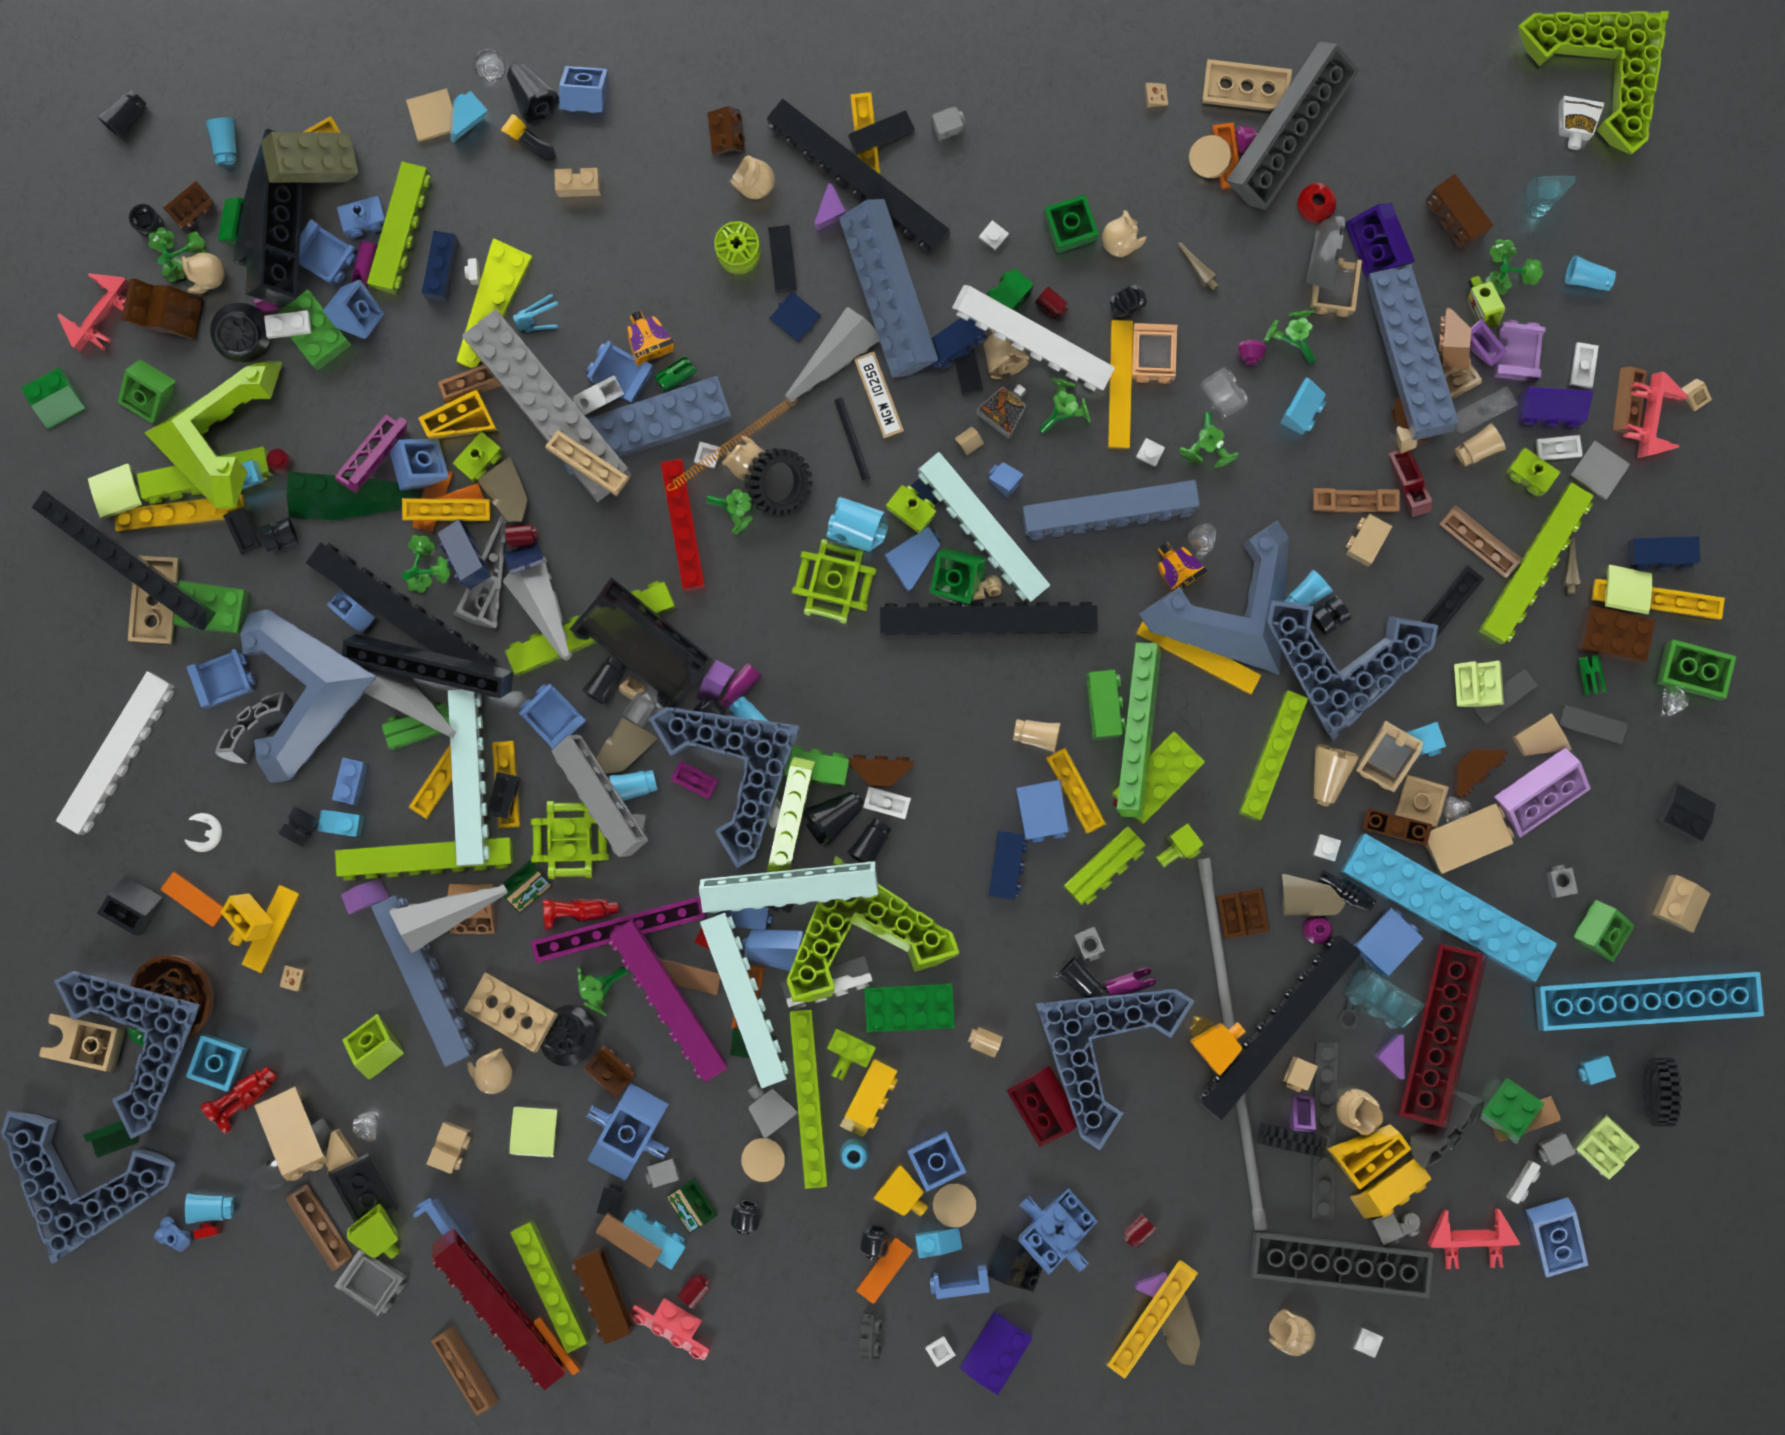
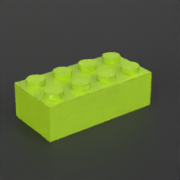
M1172 732L1150 754L1143 818L1134 817L1141 825L1205 763L1176 732ZM1119 786L1111 794L1117 800L1119 794Z

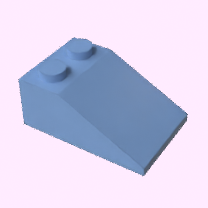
M1569 1198L1526 1209L1530 1230L1546 1278L1588 1266L1577 1212Z

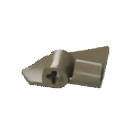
M509 457L482 476L478 484L491 498L492 503L508 522H522L528 498L513 460Z
M621 718L612 736L603 745L596 760L605 774L623 772L658 738L630 721Z
M1282 874L1283 916L1338 915L1346 904L1330 885Z
M1184 1294L1162 1325L1161 1330L1166 1335V1344L1180 1364L1195 1365L1201 1340L1187 1295Z

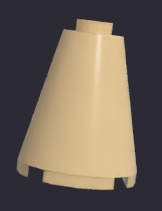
M992 331V334L987 337L988 340L983 343L991 378L1003 379L1004 374L1009 373L1012 376L1023 370L1028 365L1027 359L1030 360L1026 351L1023 350L1022 352L1012 347L1013 342L1008 339L1002 341L994 337V332Z
M1316 745L1313 798L1317 799V804L1329 806L1330 803H1335L1358 761L1359 756L1357 754L1340 748H1329L1328 745Z

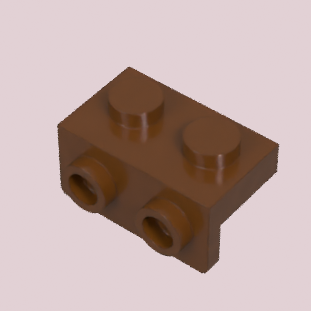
M727 106L707 112L712 154L720 155L733 150L745 151V137L742 129L743 118L740 110Z
M195 180L164 205L163 209L180 229L184 226L187 229L196 222L195 217L200 213L204 215L213 208L211 204L214 201Z
M602 1046L598 1053L582 1069L614 1099L636 1075L628 1063H623L617 1058V1054L612 1049Z

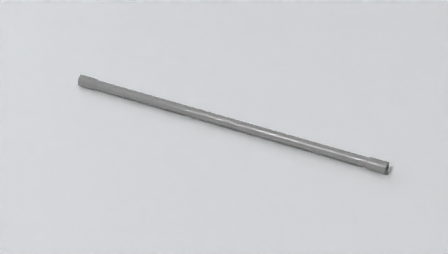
M1210 858L1200 859L1197 862L1203 887L1223 1023L1229 1030L1235 1025L1212 881ZM1244 1093L1236 1103L1252 1203L1254 1230L1259 1231L1268 1229L1262 1202L1246 1093Z

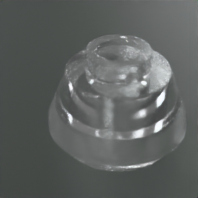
M1209 524L1199 525L1191 530L1188 541L1198 551L1208 552L1216 544V529Z
M1668 686L1664 689L1662 693V709L1666 714L1674 715L1688 707L1689 698L1683 690L1673 686Z
M1461 797L1448 798L1443 807L1447 823L1471 814V803Z
M368 1112L359 1115L358 1119H354L353 1132H356L357 1137L367 1142L375 1139L378 1124L377 1115L374 1112Z

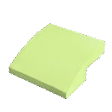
M129 464L88 478L91 493L101 520L142 505L140 492L135 484L132 468Z
M1609 565L1607 569V587L1605 589V606L1649 614L1652 595V573Z
M1474 661L1454 664L1458 707H1482L1504 704L1500 661L1485 663Z
M514 1107L509 1153L513 1155L554 1157L558 1110Z
M1606 1115L1582 1140L1576 1150L1604 1176L1610 1179L1625 1165L1624 1162L1640 1148V1145Z

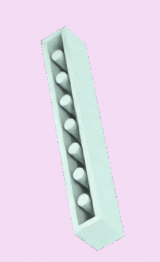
M940 452L936 453L917 469L920 473L918 475L919 479L925 485L929 483L934 489L932 491L934 497L939 502L944 501L948 506L946 511L952 518L957 517L962 523L959 525L967 535L971 534L974 537L975 541L973 543L981 552L985 550L990 556L987 560L994 568H1000L1003 572L1002 578L1007 584L1010 585L1012 583L1017 589L1015 593L1022 601H1033L1050 586Z
M462 689L448 690L449 725L456 731L454 738L450 737L457 866L487 864L486 860L490 859L489 846L485 844V838H488L489 831L488 825H484V816H487V803H483V794H486V782L482 781V772H485V761L481 759V750H484L483 737H480L479 729L483 728L482 716H479L478 707H481L482 700L481 694Z
M874 861L701 879L699 892L703 913L715 914L724 910L761 909L765 906L773 905L782 907L792 903L803 905L812 901L848 900L852 897L860 896L869 898L878 895V880Z
M723 913L701 921L700 924L761 1089L787 1079L786 1074L789 1073L785 1061L781 1062L778 1054L782 1052L778 1040L773 1041L771 1032H774L770 1019L766 1020L763 1012L766 1011V1007L762 998H757L755 991L759 989L755 978L750 979L747 970H750L751 967L747 957L743 958L740 949H743L740 937L734 936L732 929L736 927L732 916L727 917V914Z

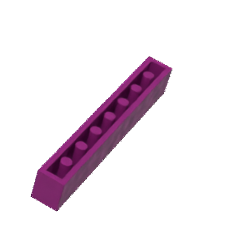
M700 897L530 942L535 962L540 963L608 945L610 933L631 919L635 921L643 935L708 917L707 913L702 911Z
M631 919L612 931L609 936V944L615 952L619 951L622 955V964L627 970L631 969L635 975L633 976L634 982L639 988L643 987L647 993L644 995L650 1006L654 1005L658 1010L656 1014L663 1025L666 1023L670 1028V1031H668L670 1037L675 1043L679 1042L682 1047L680 1050L687 1061L691 1060L694 1065L692 1069L698 1079L702 1077L704 1082H707L726 1070L728 1063L635 921Z

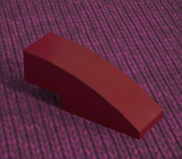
M1400 450L1390 452V462L1411 517L1432 511L1433 501L1411 450L1402 454Z

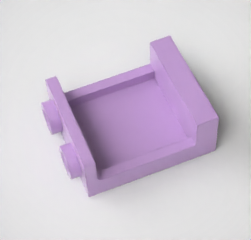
M1506 320L1498 328L1497 339L1507 352L1495 363L1493 377L1537 382L1541 378L1542 369H1539L1542 336L1545 333L1546 327H1540L1538 323L1523 325L1518 324L1519 322L1516 320Z

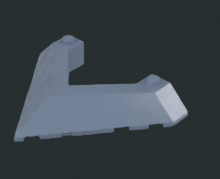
M1276 520L1242 543L1254 561L1253 576L1249 586L1248 604L1244 617L1192 606L1182 589L1177 588L1139 613L1149 631L1280 675L1282 649L1267 623L1270 600H1285L1289 537L1279 521Z
M1270 600L1267 623L1332 742L1347 726L1349 727L1357 720L1367 707L1373 705L1388 691L1399 677L1407 673L1426 652H1429L1435 646L1438 625L1389 616L1385 638L1343 670L1339 671L1310 629L1313 613L1312 606Z
M267 609L248 613L240 633L243 654L254 656L267 654L307 686L275 735L254 740L257 763L270 783H278L292 780L296 776L298 769L303 764H306L316 752L315 749L318 745L326 740L346 716L349 708L356 704L364 694L363 691L378 676L361 668L357 663L340 655L336 650Z
M665 707L648 718L670 756L679 754L690 746H695L745 760L744 775L740 783L737 796L738 802L733 819L715 830L736 868L754 859L761 844L800 726Z
M72 971L54 980L73 1020L92 1012L96 1014L101 1013L110 1017L111 1020L124 1025H131L145 1033L142 1053L139 1054L135 1067L134 1082H131L129 1091L112 1099L131 1139L150 1130L200 1005Z
M1177 989L1036 1003L1081 1139L1101 1150L1124 1114L1104 1099L1091 1039L1147 1027H1153L1165 1036L1172 1038L1193 1005L1194 1000Z
M7 1111L1 1130L3 1140H6L9 1148V1155L13 1166L19 1174L20 1184L32 1216L35 1217L38 1224L37 1229L48 1250V1258L51 1265L170 1184L176 1163L160 1153L138 1148L132 1152L127 1171L124 1174L79 1197L51 1143L58 1121L35 1114Z

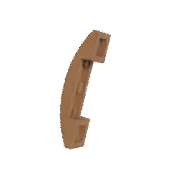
M1314 488L1313 510L1337 513L1399 512L1400 490L1378 489L1376 491Z

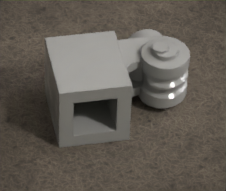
M1412 1212L1404 1213L1401 1218L1402 1222H1397L1394 1213L1385 1218L1378 1216L1369 1219L1379 1242L1382 1245L1387 1244L1388 1247L1399 1243V1238L1404 1237V1235H1407L1409 1238L1420 1233L1418 1229L1420 1218Z

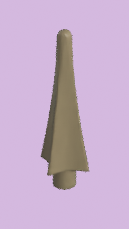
M1179 243V248L1189 260L1204 288L1209 285L1212 290H1215L1219 286L1215 278L1217 274L1195 257L1183 243Z
M1571 536L1562 587H1567L1568 595H1575L1576 588H1578V585H1581L1576 559L1575 537Z

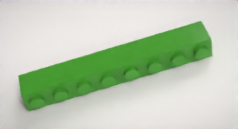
M1136 642L1117 802V810L1121 817L1143 818L1162 653L1157 643Z

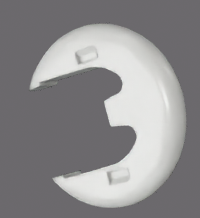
M199 813L188 819L205 822L212 827L211 830H206L205 836L210 838L205 843L184 839L191 849L198 852H206L218 845L222 836V828L214 816L207 813Z

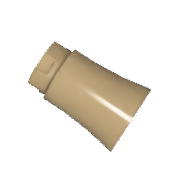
M1490 423L1481 432L1455 448V453L1461 464L1466 467L1494 453L1503 451L1506 447L1501 435L1495 426Z
M1017 719L1013 740L1055 753L1061 723H1044Z

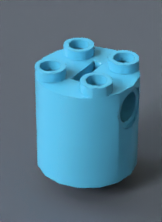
M839 497L835 506V514L831 515L828 523L829 529L826 537L871 553L875 547L884 543L889 527L885 518V512Z

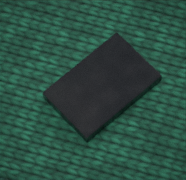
M369 1153L328 1172L329 1178L354 1223L379 1203L387 1214L398 1210V1205Z

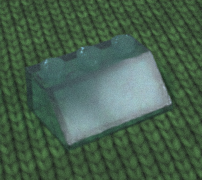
M1370 969L1356 971L1344 991V994L1349 996L1348 1000L1357 1006L1363 1005L1367 1008V1013L1377 1018L1378 1016L1385 1019L1384 1023L1393 1029L1405 1028L1425 1006Z

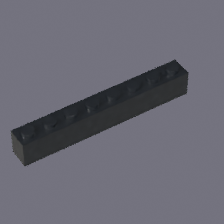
M358 634L343 640L342 656L361 666L496 698H502L512 691V670Z

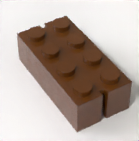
M603 1246L577 1256L573 1260L572 1270L576 1278L580 1277L582 1283L580 1290L584 1299L588 1298L590 1303L588 1311L592 1320L596 1319L598 1324L596 1332L600 1341L604 1340L606 1345L630 1335L635 1328Z

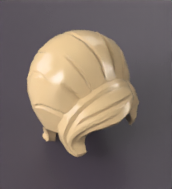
M749 155L742 160L732 177L733 180L730 179L733 187L745 197L753 200L766 197L773 189L775 183V175L772 168L766 162Z
M1124 210L1120 218L1109 222L1102 233V244L1105 250L1116 257L1127 256L1134 250L1142 247L1147 239L1146 236L1140 239L1136 237L1138 233L1136 224L1138 222L1135 219H1131L1128 211Z
M198 253L187 258L185 256L181 257L183 263L182 274L186 275L190 281L195 282L194 286L187 289L189 293L203 294L209 289L219 287L223 283L225 268L217 256L210 253Z
M742 436L741 438L747 445H737L731 453L727 452L726 459L722 461V464L727 466L738 479L750 482V479H745V475H751L752 472L747 468L749 465L754 466L755 464L752 460L754 457L760 458L758 454L764 451L752 439Z
M503 1049L489 1050V1054L477 1060L476 1067L473 1066L471 1060L467 1062L469 1074L481 1092L496 1094L509 1086L512 1079V1068L503 1055Z
M1353 1089L1347 1091L1337 1102L1336 1113L1340 1122L1346 1127L1358 1131L1361 1135L1369 1136L1374 1133L1383 1121V1112L1379 1109L1380 1104L1364 1090Z
M1288 1309L1279 1311L1269 1326L1270 1335L1273 1337L1269 1341L1277 1349L1290 1356H1302L1314 1345L1316 1335L1312 1324L1301 1316L1291 1314Z

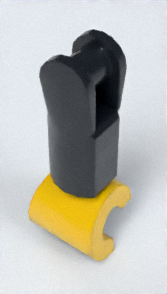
M512 114L500 131L508 134L516 141L519 139L522 144L546 161L554 160L556 155L554 148L526 129V125L517 116Z

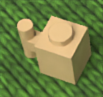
M978 1027L977 1031L972 1030L968 1042H971L970 1048L995 1058L1003 1037Z

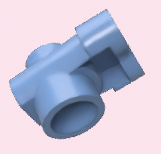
M169 1216L162 1219L160 1228L154 1234V1239L160 1244L166 1243L178 1252L184 1251L192 1240L191 1234L186 1230H180L176 1226V1222Z

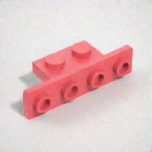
M665 1298L654 1316L636 1305L633 1306L629 1313V1316L632 1317L635 1323L647 1326L651 1329L652 1333L667 1338L677 1348L682 1347L687 1350L695 1359L705 1360L710 1352L708 1348L692 1339L702 1320Z

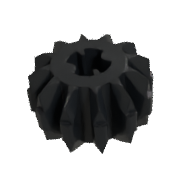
M1133 285L1115 293L1109 303L1116 317L1125 318L1141 311L1146 306L1147 299L1140 286Z

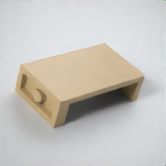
M1496 803L1491 804L1486 808L1431 830L1428 844L1425 847L1437 875L1514 844L1512 841L1514 838L1513 832L1509 826L1506 827L1503 820L1505 814L1500 806L1498 807Z
M296 1087L254 1105L281 1175L287 1181L297 1180L303 1176V1173L310 1170H319L323 1167V1164L328 1162L321 1151L302 1104L303 1098Z

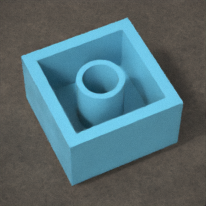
M208 1034L201 1035L186 1077L226 1092L231 1091L240 1074L248 1048Z

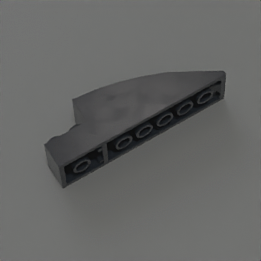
M266 129L262 140L271 132L276 131ZM261 144L249 177L236 238L234 264L247 268L245 295L284 307L296 300L298 294L303 182H269Z

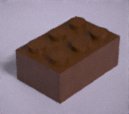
M1453 174L1435 187L1426 199L1430 211L1438 215L1442 227L1451 232L1454 243L1458 247H1462L1464 251L1483 238L1493 227V223L1456 174Z
M1590 606L1584 612L1577 651L1643 664L1648 660L1656 619Z

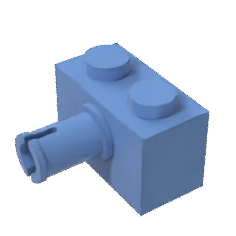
M379 196L337 207L343 232L347 237L356 238L362 236L363 232L370 230L377 232L383 228L386 214Z

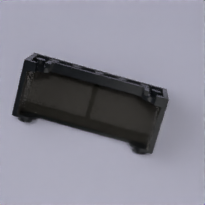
M612 577L569 629L578 639L588 640L590 637L656 689L658 691V702L663 707L675 708L702 679L712 661L710 656Z

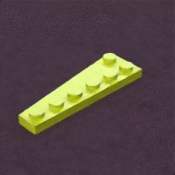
M493 238L465 332L495 309L504 317L533 258L531 255ZM463 338L457 363L470 369L476 368L482 362Z

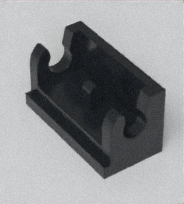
M500 772L496 773L487 815L511 820L520 777Z

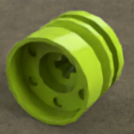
M740 221L729 222L723 225L716 233L714 240L716 256L720 265L726 271L734 274H745L754 269L759 262L761 249L758 235L749 224ZM736 242H740L738 249L734 248Z

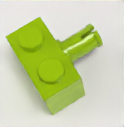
M481 431L453 464L471 481L476 483L488 472L487 470L492 464L496 465L502 459L501 454L503 450Z
M1523 448L1506 473L1509 474V478L1518 484L1521 482L1527 486V490L1531 494L1542 496L1551 487L1560 471L1527 448Z
M901 485L886 504V509L917 533L921 534L935 517L936 510L934 508L936 506L927 499L924 501L917 496L918 492L908 485L906 488Z
M1185 824L1166 838L1171 847L1157 856L1156 859L1165 868L1178 857L1181 859L1186 857L1188 859L1194 858L1202 852L1200 847L1204 844L1190 825Z
M836 1028L827 1049L839 1054L838 1057L840 1058L831 1075L837 1077L839 1071L842 1070L838 1079L844 1081L852 1063L854 1064L855 1062L867 1068L876 1046Z

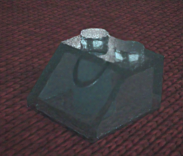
M1577 176L1533 177L1524 188L1525 214H1532L1535 217L1544 216L1577 181Z

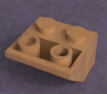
M1446 308V317L1441 316L1439 358L1443 359L1442 367L1468 369L1471 328L1451 308Z
M449 884L447 896L461 893L467 894L476 892L479 889L494 887L493 884ZM495 901L451 928V934H494Z

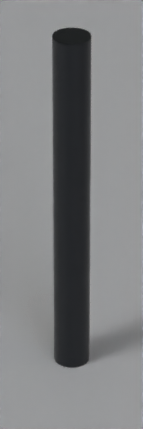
M838 398L834 401L862 481L868 480L870 475L843 398Z

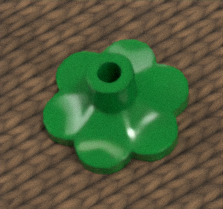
M136 1027L129 1028L127 1033L130 1035L131 1041L143 1047L145 1033L137 1030L138 1028Z

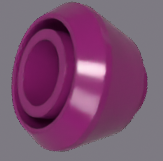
M1239 126L1235 130L1238 153L1244 155L1258 132H1254L1253 128Z
M1246 340L1239 344L1238 351L1241 359L1246 361L1247 365H1258L1259 361H1262L1265 356L1267 346L1263 341Z
M1310 916L1304 922L1303 934L1309 942L1323 944L1332 936L1333 926L1327 917Z

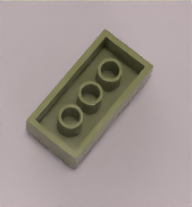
M271 132L261 140L269 182H348L358 174L350 133Z

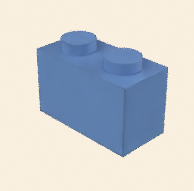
M342 757L332 800L358 806L368 768L367 763Z

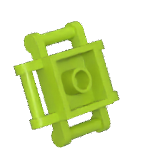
M822 539L818 554L801 552L800 558H802L796 585L792 588L791 593L807 597L804 614L811 615L812 613L840 620V623L846 624L850 608L867 611L868 604L866 603L873 576H876L877 569L861 565L864 550L829 543V540ZM826 551L855 557V560L852 562L825 554ZM810 561H815L809 590L803 589ZM861 572L865 575L857 602L853 601L852 597L858 573ZM814 599L842 605V612L813 605Z
M547 801V818L530 819V825L533 826V856H531V863L548 862V879L576 876L593 878V861L609 860L607 838L602 835L599 826L598 854H594L593 824H597V822L589 815V810L584 802L554 803V801ZM584 811V817L555 818V812ZM541 825H548V855H542ZM556 862H585V868H556Z

